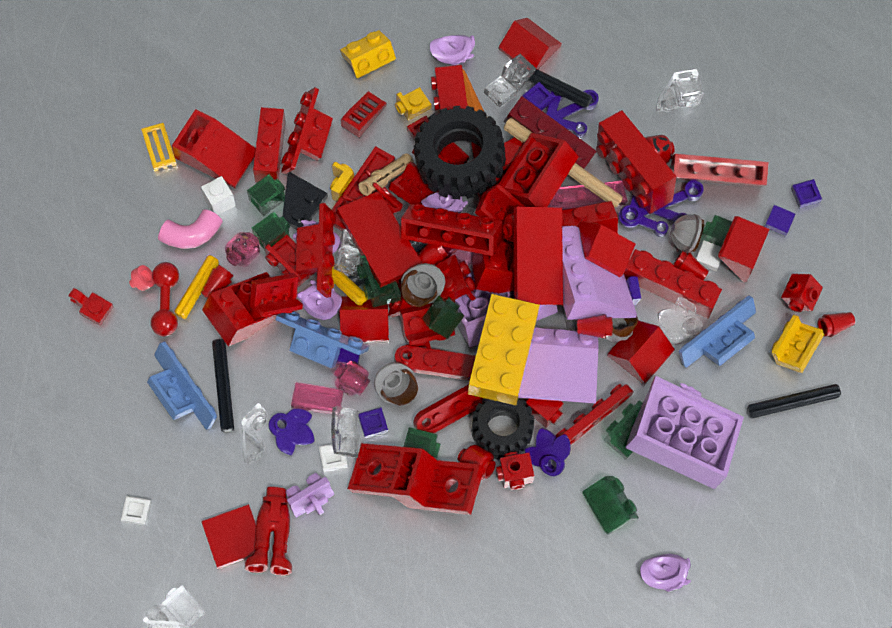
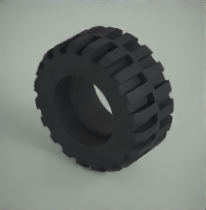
M453 106V109L447 110V108L441 109L438 115L433 113L428 117V123H422L419 127L420 132L416 133L414 139V155L418 173H420L424 184H428L430 190L433 192L439 191V195L445 198L451 195L453 199L460 200L461 196H466L469 199L474 198L473 194L479 193L481 195L486 191V187L492 188L497 183L496 178H500L503 173L506 157L502 131L491 116L487 117L486 112L480 109L477 112L474 111V107L466 106V109H463L460 106ZM456 141H470L482 149L474 160L461 165L446 163L438 157L443 148Z

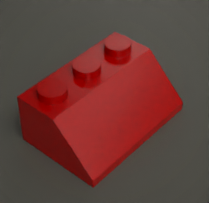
M531 132L499 185L525 207H548L579 156L565 140Z

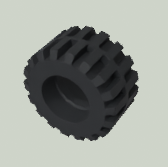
M484 398L482 404L479 403L477 405L476 412L473 414L472 437L474 441H477L476 445L491 452L495 459H498L499 455H505L510 452H518V454L520 450L523 452L527 448V444H530L534 429V415H531V407H526V401L523 398L520 401L517 400V405ZM507 416L516 423L517 430L510 435L501 436L495 434L489 428L488 423L494 417Z

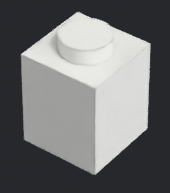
M222 176L201 186L204 200L212 212L220 215L235 207L233 194Z

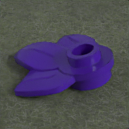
M292 409L287 414L277 413L271 417L268 427L270 432L276 437V446L281 452L291 456L295 450V445L314 443V434L310 427L306 425L312 418L311 413L303 409ZM278 421L285 423L284 429L278 427Z
M541 428L536 436V446L526 448L525 453H530L532 465L541 467L542 471L549 476H557L565 468L564 460L570 455L571 446L566 434L556 438L551 431ZM552 459L556 462V467L552 466Z

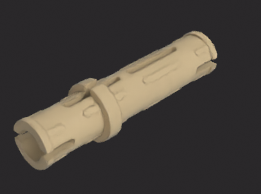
M405 153L383 169L372 172L369 178L359 183L360 192L366 196L370 195L376 190L373 186L374 182L384 188L388 181L405 171L409 162L414 163L412 156Z

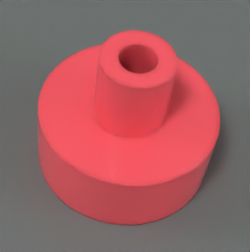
M141 265L132 270L131 280L129 281L132 288L137 287L139 290L145 291L154 286L152 271L147 266Z

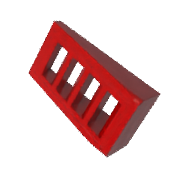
M368 91L341 118V126L360 138L386 107L387 103ZM370 99L371 101H373L374 103H376L378 106H377V107L372 106L371 104L368 103V100ZM363 106L369 108L372 111L369 113L368 111L363 109ZM360 112L364 114L366 117L363 118L358 113ZM356 118L360 123L358 124L353 119Z

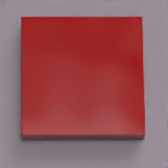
M249 504L201 521L217 569L243 561L254 555L256 551L254 549L256 523Z

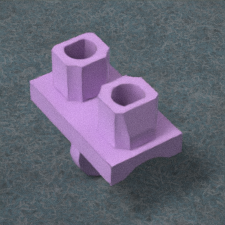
M314 473L306 480L309 487L302 491L298 486H293L286 490L287 501L296 518L305 512L309 514L314 510L318 515L324 513L321 506L329 502L328 498L334 495L326 476L322 478L317 473Z

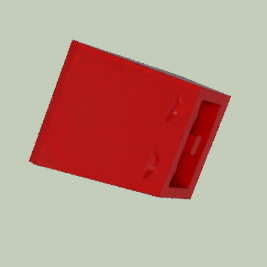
M197 109L194 110L172 144L175 159L215 179L222 176L226 184L236 188L253 161L256 151L254 146L221 122Z
M501 241L493 256L479 253L473 254L471 259L476 290L498 294L514 291V243Z
M267 272L210 293L202 311L228 347L248 339L276 321L275 319L278 314L268 318L261 317L249 307L252 280L269 278L270 275Z

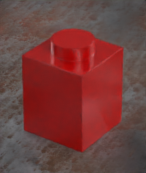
M530 398L526 401V407L530 406L532 409L531 415H534V419L545 428L551 423L555 425L563 416L562 409L564 403L561 401Z

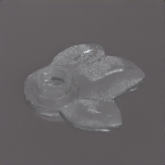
M678 297L675 309H664L657 313L660 324L667 329L664 334L672 345L680 344L685 339H694L703 331V324L696 317L695 306L685 298ZM689 323L695 325L692 331L686 329Z

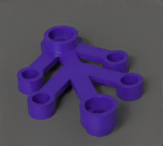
M594 90L583 91L592 96V104L587 108L573 103L557 111L559 103L564 97L557 96L551 91L555 98L549 104L546 114L569 131H572L577 137H584L587 133V125L584 122L576 123L564 118L583 109L592 110L596 108L599 100L598 94ZM580 127L583 128L584 131L579 132L576 129Z
M695 180L689 181L683 191L674 194L671 203L651 214L675 222L687 214L677 213L666 208L685 200H699L703 194V185ZM689 191H695L697 195H692ZM633 196L630 205L624 206L618 215V219L623 226L634 228L640 225L654 230V234L658 237H664L669 228L668 224L664 221L656 222L644 217L649 215L645 208H639L635 196ZM632 215L634 219L629 220L626 218V216ZM661 226L665 229V231L661 232L657 229V227Z

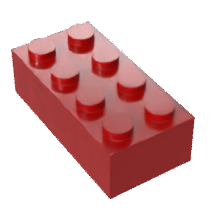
M623 110L599 122L596 151L602 159L605 158L609 163L611 171L615 175L618 174L622 179L626 190L634 194L638 205L641 208H645L651 214L673 201L677 176Z

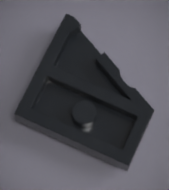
M289 172L282 215L283 222L296 230L304 226L301 221H311L319 210V204L324 203L327 199V193Z

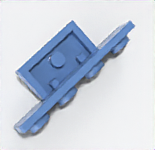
M748 295L745 299L739 301L726 314L720 316L712 325L701 331L689 343H686L679 350L682 365L687 368L704 354L718 366H721L755 339L754 332L742 324L756 313L753 297Z
M295 311L292 313H281L276 316V321L295 328L289 351L329 368L336 367L341 348L357 355H361L369 350L370 346L364 344L362 339L347 337L335 328L323 327L317 320L299 317L300 314Z
M165 341L161 342L154 356L164 371L149 377L147 383L173 420L194 412L206 430L210 429L217 418L215 409L204 398L201 389L190 378L187 369L178 361L174 351L169 348Z

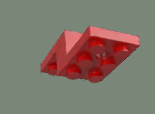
M361 443L348 490L352 493L394 497L407 508L471 515L484 467L480 464L440 461L421 448ZM381 465L380 471L373 475L374 469ZM458 482V488L454 492H450L451 486Z

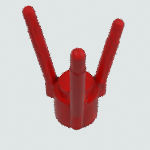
M367 169L365 172L370 177L372 172ZM374 182L373 186L383 196L393 215L396 216L401 211L403 204L386 187L382 188ZM347 195L342 196L344 200L349 202L357 200Z

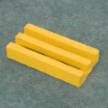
M164 123L142 128L154 172L159 171L158 168L163 167V169H166L169 165H172V167L176 166L177 164ZM161 129L170 159L165 160L156 130ZM149 132L153 134L161 160L157 163L147 134Z

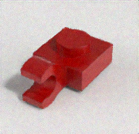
M73 288L68 295L71 298V302L82 307L79 311L80 315L99 326L102 325L113 309L112 303L93 292L88 298L82 292Z

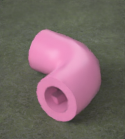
M206 209L202 210L197 220L190 225L184 226L171 220H166L159 231L158 240L180 249L196 248L207 243L217 233L223 221L216 213Z

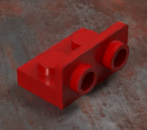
M442 301L422 307L400 310L403 337L409 345L421 346L429 341H442L455 335V330L451 326L449 303L445 305Z

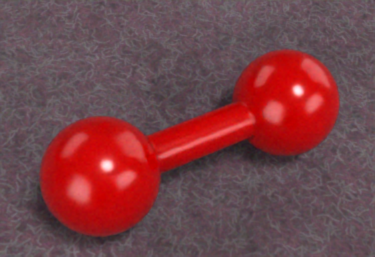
M163 262L158 264L152 272L153 282L160 288V310L154 313L150 324L155 334L166 337L172 335L178 327V319L170 311V288L177 284L179 271L172 263Z

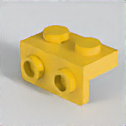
M380 30L370 32L366 37L350 42L346 47L340 49L342 57L351 65L356 78H360L396 59L391 41Z
M793 315L790 321L784 325L783 333L779 340L775 341L772 346V355L776 364L803 373L824 336L823 330L803 324L799 316Z

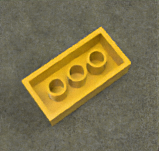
M491 294L469 382V395L517 405L540 305Z

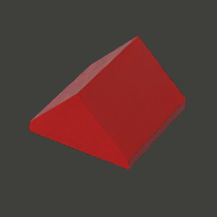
M523 18L512 23L498 49L514 62L520 60L539 70L561 47L562 43L529 18Z
M735 216L718 257L743 282H747L770 229Z
M579 223L585 259L621 277L636 244L602 224Z
M388 295L367 296V301L362 305H357L348 296H341L340 331L343 335L360 338L363 342H389Z
M638 320L633 330V335L627 340L619 341L607 356L645 385L675 349L659 326Z

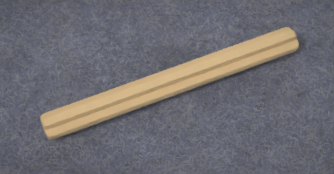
M513 118L508 119L504 125V130L522 143H525L531 134L530 130ZM576 163L568 173L569 176L604 201H612L614 207H617L623 199L619 193Z

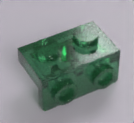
M360 256V263L356 266L359 279H363L365 282L363 286L364 294L367 300H371L372 306L377 307L401 301L397 282L394 281L380 288L370 270L366 256Z
M640 400L635 405L630 403L621 413L624 416L619 423L614 420L605 430L608 435L604 441L625 460L633 453V451L626 448V445L643 404Z
M605 476L582 491L607 535L612 534L628 522L639 519L636 513V505L626 497L623 492L625 490L624 485L614 476Z

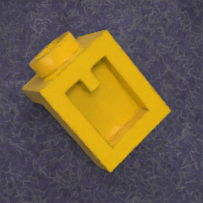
M420 87L404 96L401 92L396 94V110L400 115L404 114L408 121L432 109V104Z
M334 162L332 164V171L336 178L331 183L330 189L332 199L337 202L354 178V172L348 165Z

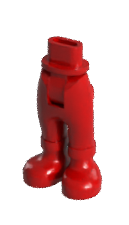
M267 487L266 496L263 497V503L256 521V542L254 545L256 551L245 562V570L248 572L263 573L267 570L270 535L273 532L274 543L272 546L273 556L270 572L278 576H287L292 573V564L285 555L287 553V542L290 532V513L286 498L287 489Z

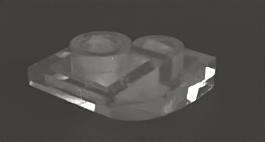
M344 229L333 269L356 277L359 273L362 255L348 231Z
M340 406L333 407L331 435L334 454L358 458L361 434L356 433L359 410Z

